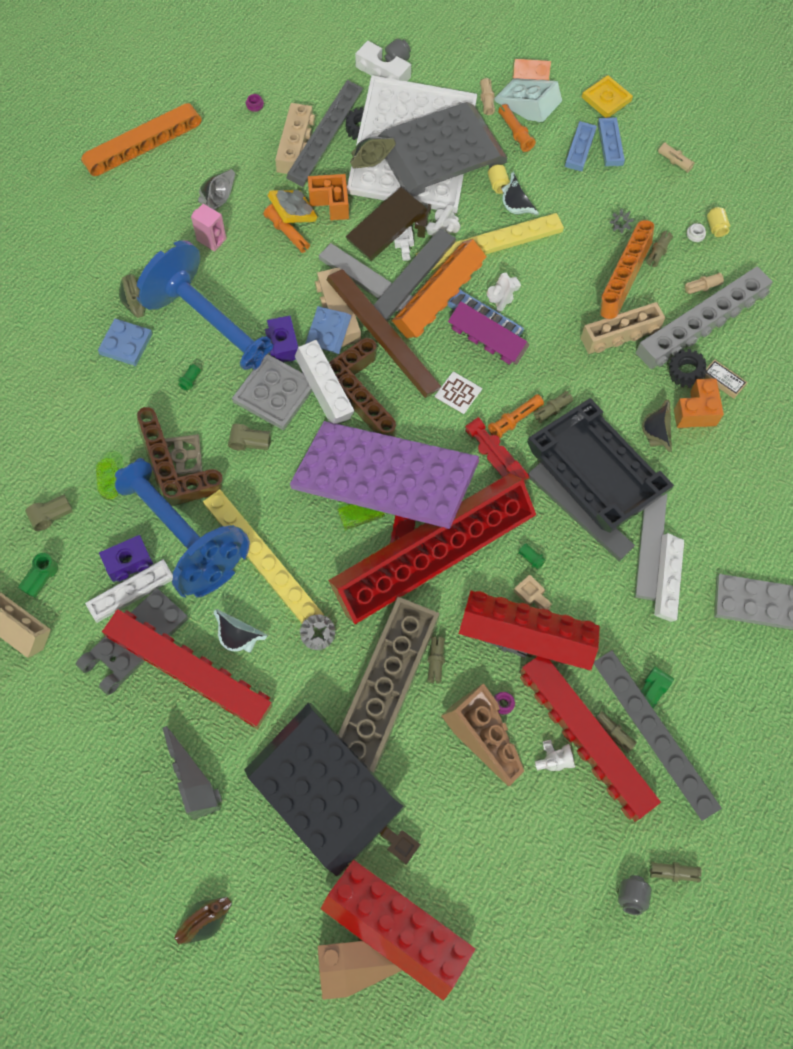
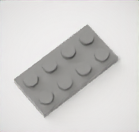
M718 574L716 579L714 617L793 630V586Z

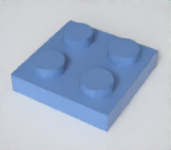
M318 306L305 344L317 340L322 350L339 354L352 315Z
M114 319L98 349L99 355L137 366L152 336V331Z

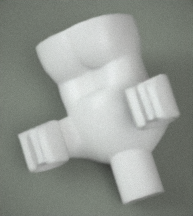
M551 740L543 741V747L547 755L545 759L535 761L537 770L560 771L564 768H575L570 744L555 751Z

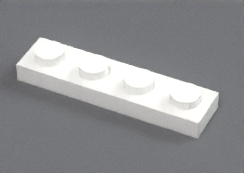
M667 533L662 535L654 615L673 622L677 620L684 540Z

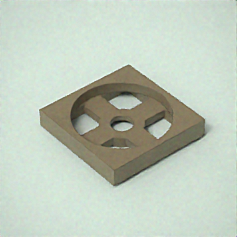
M199 434L165 438L167 447L172 444L175 446L170 456L172 461L176 463L175 471L178 478L203 471ZM183 442L193 445L196 450L186 451L183 448ZM178 453L184 454V457L182 459H177L176 455ZM197 458V463L193 468L185 469L187 459ZM162 473V474H160V475H161V476H164V477H167V476H169L170 474H169V473Z

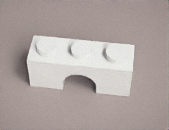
M367 41L355 53L356 68L371 76L408 81L411 78V64L397 56L390 62H383L382 48L370 41Z

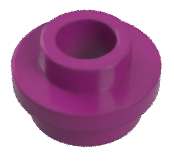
M251 94L246 100V107L250 111L257 112L264 107V101L258 94Z
M499 692L494 696L500 708L498 710L499 714L506 715L513 711L515 700L510 693ZM504 700L507 702V706L501 707L499 702Z

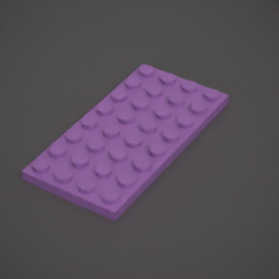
M324 421L291 480L290 486L291 489L450 529L479 463V456Z

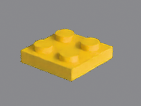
M607 75L585 90L582 98L602 116L609 118L632 101L633 95Z

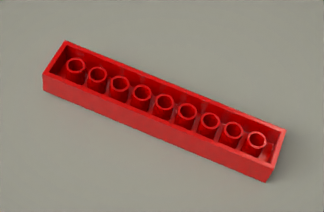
M509 473L463 500L450 529L424 523L328 580L345 616L356 625L394 602L398 597L404 596L536 516L523 479Z

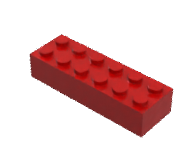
M470 590L459 630L460 635L590 671L599 649L600 625H596L594 622L574 619L570 615H559L552 613L548 609H537L530 607L526 603H515L504 597H493L482 591L475 592Z
M355 860L351 862L334 885L320 908L443 1001L454 988L476 950L472 945Z

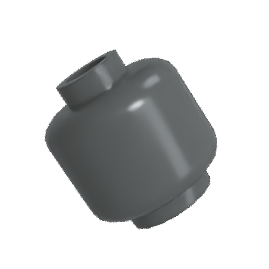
M397 38L385 47L386 55H384V58L387 62H390L397 56L407 61L410 58L411 49L404 39Z
M632 875L630 878L621 881L618 903L623 907L624 912L631 915H641L642 912L649 909L652 889L644 881V878Z

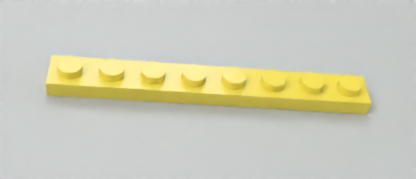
M557 213L457 241L432 270L438 269L464 241L473 239L486 255L561 233L564 226Z
M218 490L203 501L205 507L222 527L234 525L241 528L247 534L250 545L246 557L301 624L312 615H324L221 490Z

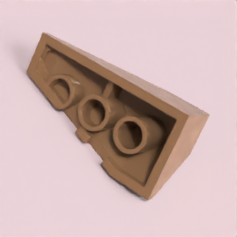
M481 684L455 702L441 717L453 733L507 786H511L524 772L516 748L514 744L510 743L506 733L508 728L506 723H503L501 720L497 701L487 687Z
M364 941L318 946L323 1000L349 997L402 971Z

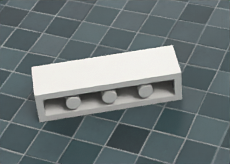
M317 340L298 347L295 358L328 421L333 424H340L349 420L354 409Z

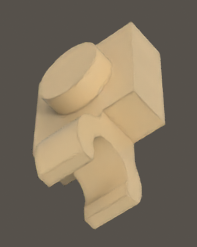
M531 575L514 588V592L529 606L534 602L538 609L550 610L552 604L542 595L545 589Z

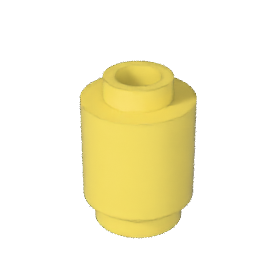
M497 164L488 170L492 189L496 193L502 194L501 188L510 183L505 167Z
M720 207L711 209L707 214V220L712 234L715 237L725 236L730 231V223L725 209Z

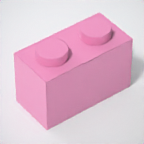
M202 204L193 212L191 219L196 240L215 252L226 240L222 214L205 204Z

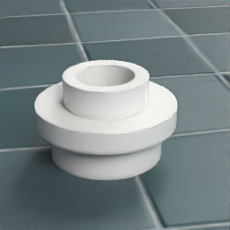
M698 223L693 224L687 230V237L693 242L702 241L706 236L705 227Z

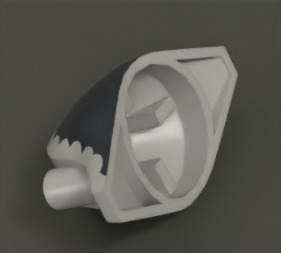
M230 169L207 178L200 186L198 202L207 205L213 210L223 205L229 198L235 172Z

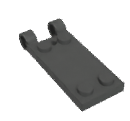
M158 588L131 612L137 616L136 620L142 624L144 621L148 622L156 628L155 632L161 636L163 633L171 636L189 619ZM104 637L90 652L84 653L77 660L76 666L83 673H87L101 660L113 674L106 676L99 684V688L106 695H111L145 661L107 637ZM115 656L116 660L112 662L111 658Z

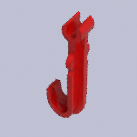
M479 417L465 426L467 434L471 438L475 437L479 442V453L482 455L488 454L487 460L501 477L511 473L522 478L524 483L530 478L524 468L511 456L504 446H500V438L497 435L490 436L487 433L486 427Z

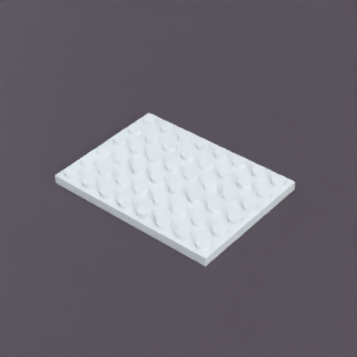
M372 75L357 144L364 138L378 136L385 129L465 102L475 106L477 94ZM384 159L373 167L355 169L351 167L347 194L387 200L401 185ZM464 174L425 187L424 193L413 197L426 208H428V204H431V209L445 210L447 205H453V213H457Z

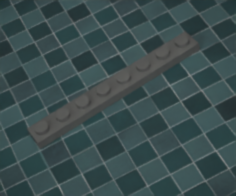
M349 80L345 82L287 173L286 179L304 187L308 176L312 174L345 121L347 114H349L363 90L362 87Z
M611 650L594 661L595 667L701 821L721 810L722 807L614 651Z

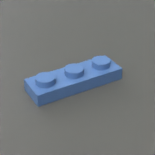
M599 118L598 128L605 166H623L625 159L617 118Z
M579 121L565 167L583 171L596 132V125Z

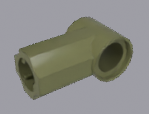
M233 424L231 426L228 447L237 451H242L246 448L269 450L271 443L270 431L249 429V427L243 424Z
M64 494L44 504H32L25 512L35 531H42L52 525V521L72 513L73 510Z

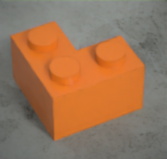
M346 175L308 176L310 206L329 205L330 220L349 219Z
M697 379L690 391L691 398H680L674 408L677 428L717 426L724 415L717 379Z

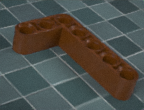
M364 338L331 360L329 364L333 372H340L335 374L354 411L375 433L395 437L396 421L355 376V374L366 368L376 359L375 341L370 338ZM371 413H376V414H378V415H376V416H371L370 414H371ZM384 427H389V428H391V429H390V430H383L382 428H384Z
M143 407L138 411V429L159 492L171 506L209 497L222 489V474L215 469L178 478L156 412L150 407ZM144 419H150L151 421L145 422V421H143V420H144ZM154 436L157 437V439L151 440L149 439V437ZM157 454L163 455L162 458H156L154 456ZM162 473H169L170 475L167 476V477H164V476H161L160 474H162ZM215 480L218 483L210 484L208 481ZM193 485L197 488L194 490H190L187 487ZM174 491L176 494L168 495L167 492Z

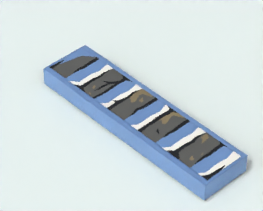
M462 290L448 302V307L455 310L461 301L519 337L524 331V328Z

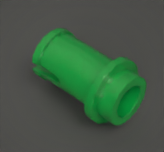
M190 364L183 377H179L178 386L185 391L192 389L194 381L201 373V369L194 364Z
M527 543L518 552L519 555L532 565V568L537 570L546 562L544 555L538 554Z

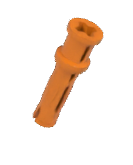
M507 104L502 105L505 112L501 107L498 112L513 132L514 140L519 142L523 152L530 151L536 144L535 139L530 137L527 127L520 124Z
M270 204L264 210L263 215L265 218L270 219L274 223L273 226L281 230L301 253L306 252L304 247L307 250L310 248V244L290 223L283 222L273 204Z
M536 394L510 414L504 413L501 419L488 425L490 434L497 435L501 439L502 435L508 430L515 429L519 421L544 405L542 397Z

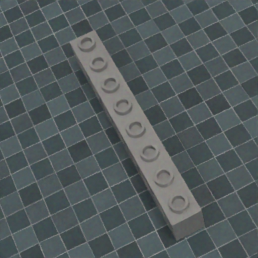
M758 266L640 342L636 354L651 370L656 366H663L668 361V358L671 356L675 357V353L678 352L680 354L683 348L693 346L700 337L708 336L715 327L720 328L726 323L727 319L730 317L735 318L745 307L747 309L750 308L757 299L765 298L770 293L769 288L773 281Z

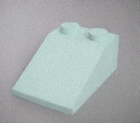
M514 78L495 97V102L501 105L507 104L511 111L527 120L543 122L562 102L558 81Z

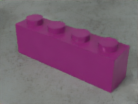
M461 301L448 320L452 325L451 329L460 335L462 332L467 334V339L476 345L479 342L485 345L484 350L492 355L495 352L501 355L500 359L508 365H511V363L517 365L530 345L523 338Z

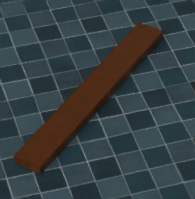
M341 269L328 275L327 282L423 397L426 398L437 392L441 385L347 273Z

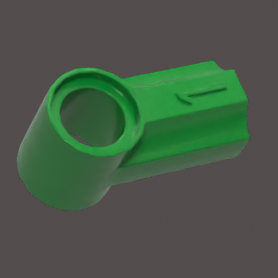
M47 553L37 554L32 560L31 569L18 586V589L36 598L47 580L57 573V562ZM45 562H49V565L46 568L41 569L42 565Z
M656 666L648 674L644 681L645 685L641 689L653 709L675 679Z

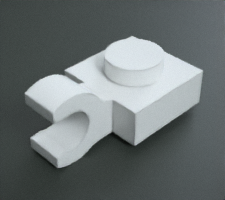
M411 226L394 240L395 248H401L403 261L410 260L409 247L414 246Z

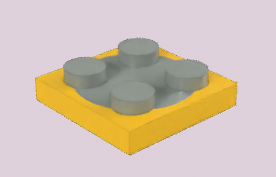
M301 190L269 191L267 196L284 223L316 221L317 215Z

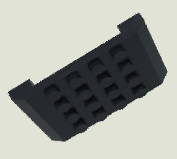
M589 398L530 436L527 443L532 454L602 530L611 533L671 491L674 484L661 471L656 473L602 417L604 411Z
M308 702L244 771L252 784L322 865L335 876H340L406 805L390 788L387 789L329 726L326 722L327 719L312 703Z

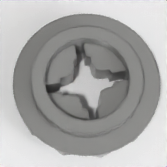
M320 614L312 615L302 623L300 637L308 648L322 650L329 647L335 639L336 629L328 617ZM313 625L318 629L324 628V630L321 632L324 639L319 638L318 636H316L315 638L313 637L315 633L312 627Z

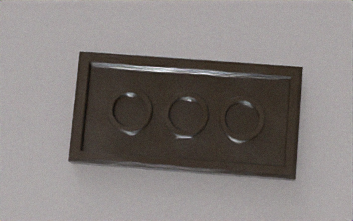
M400 187L346 236V239L366 258L372 261L418 220L427 209L405 189Z

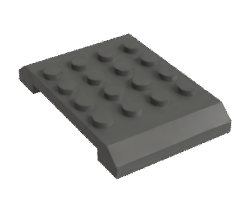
M468 102L385 129L378 135V137L393 138L396 145L385 157V160L401 187L412 196L424 193L425 187L487 165L489 168L497 164L503 165L507 163L508 159L475 106Z

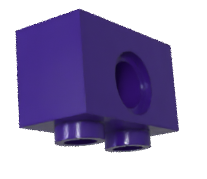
M291 316L267 320L268 328H265V334L274 345L270 355L283 363L296 360L295 355L298 344Z
M140 535L99 552L105 569L113 582L125 580L130 574L141 572L153 565ZM125 558H132L130 562L123 563Z

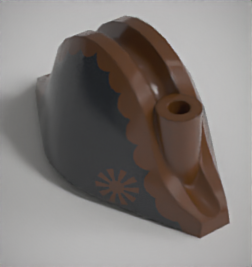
M223 897L204 900L191 906L174 937L178 945L203 941L214 936L220 929L232 905L230 899Z

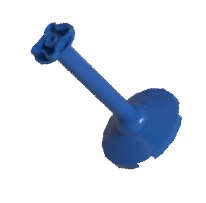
M177 241L173 243L176 247L171 248L166 253L159 251L145 266L138 279L137 287L140 289L139 298L136 297L137 301L148 310H156L169 305L180 296L244 353L240 361L242 369L253 368L256 370L259 368L264 357L274 347L271 339L264 336L256 341L252 340L190 285L198 271L201 260L199 250L189 241Z
M139 458L127 467L119 469L115 473V489L121 495L136 493L188 549L179 559L173 571L172 585L180 596L186 598L185 595L194 594L197 598L203 597L217 590L231 579L235 574L232 569L241 557L245 560L249 551V538L241 528L234 525L223 526L200 537L149 482L152 475L150 463L146 462L143 458Z

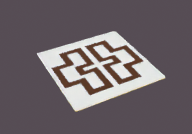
M452 372L435 395V398L465 414L482 388L459 374Z

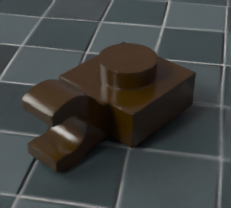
M428 204L427 211L415 221L414 229H418L417 237L425 238L428 217L431 214V204Z
M386 827L379 834L383 839L391 843L387 850L405 865H407L421 845L403 830L397 835Z

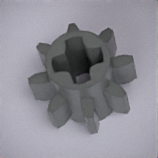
M621 208L619 214L613 212L612 215L615 219L610 220V223L615 226L613 231L619 229L622 234L625 228L631 229L629 222L634 221V218L629 216L631 211L626 213ZM620 217L626 220L624 225H621V222L618 221Z

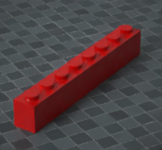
M118 609L102 630L105 637L257 730L259 729L272 708V702L269 701L270 697L261 691L255 693L250 690L251 685L241 679L237 682L231 678L232 674L223 668L217 670L212 667L213 663L203 656L199 659L193 655L194 651L183 644L179 647L173 643L175 640L166 633H163L162 636L156 633L154 626L145 621L143 624L136 620L137 616L128 610H125L124 613Z
M537 656L522 667L520 679L526 687H531L537 702L540 705H545L549 711L550 719L555 724L558 723L561 726L564 737L570 743L573 742L580 758L583 761H588L592 766L591 770L594 776L599 781L602 780L605 783L608 794L614 800L617 799L622 805L621 810L628 819L636 822L661 803L656 794L549 659Z

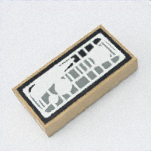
M715 359L706 369L705 379H717L718 388L733 399L736 398L748 383Z

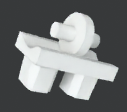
M447 205L445 210L438 209L436 211V223L429 222L426 227L428 235L434 236L440 228L449 234L459 231V218L453 213V205Z
M502 273L496 285L489 287L487 290V297L491 303L494 302L496 304L498 312L503 311L506 304L512 302L514 299L513 292L519 290L521 284L517 277L510 278L507 273Z

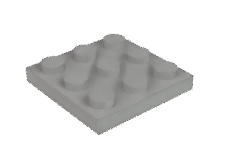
M267 354L259 368L251 372L232 397V401L284 431L313 390L303 373Z

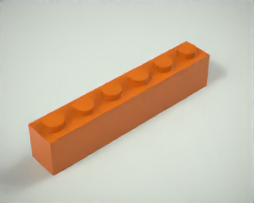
M473 239L462 242L392 320L406 338L419 337L424 332V327L432 323L436 319V314L448 305L447 301L459 293L461 285L467 283L471 279L470 275L481 268L482 262L487 256Z

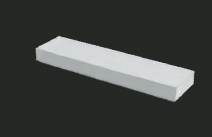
M163 559L85 604L95 622L98 623L114 614L117 609L121 610L153 592L156 588L171 582L173 574Z

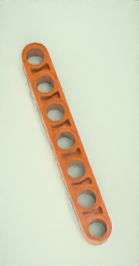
M190 103L183 104L85 152L81 157V161L92 176H99L198 127L202 118Z
M649 220L638 222L602 294L600 314L603 318L613 319L618 316L649 251L654 233V223Z

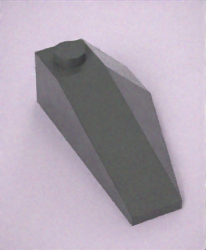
M167 726L162 727L171 758L175 760L172 764L178 780H181L177 784L186 813L195 820L221 810L219 803L223 802L219 789H214Z

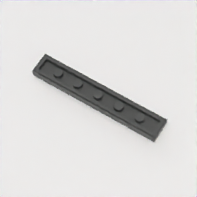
M440 228L377 300L374 307L386 321L391 318L456 242L455 237Z
M541 463L528 473L529 479L619 562L635 547L618 529L611 533L602 530Z

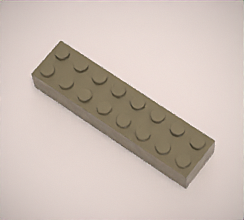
M400 597L396 600L338 734L374 774L434 633L440 614Z

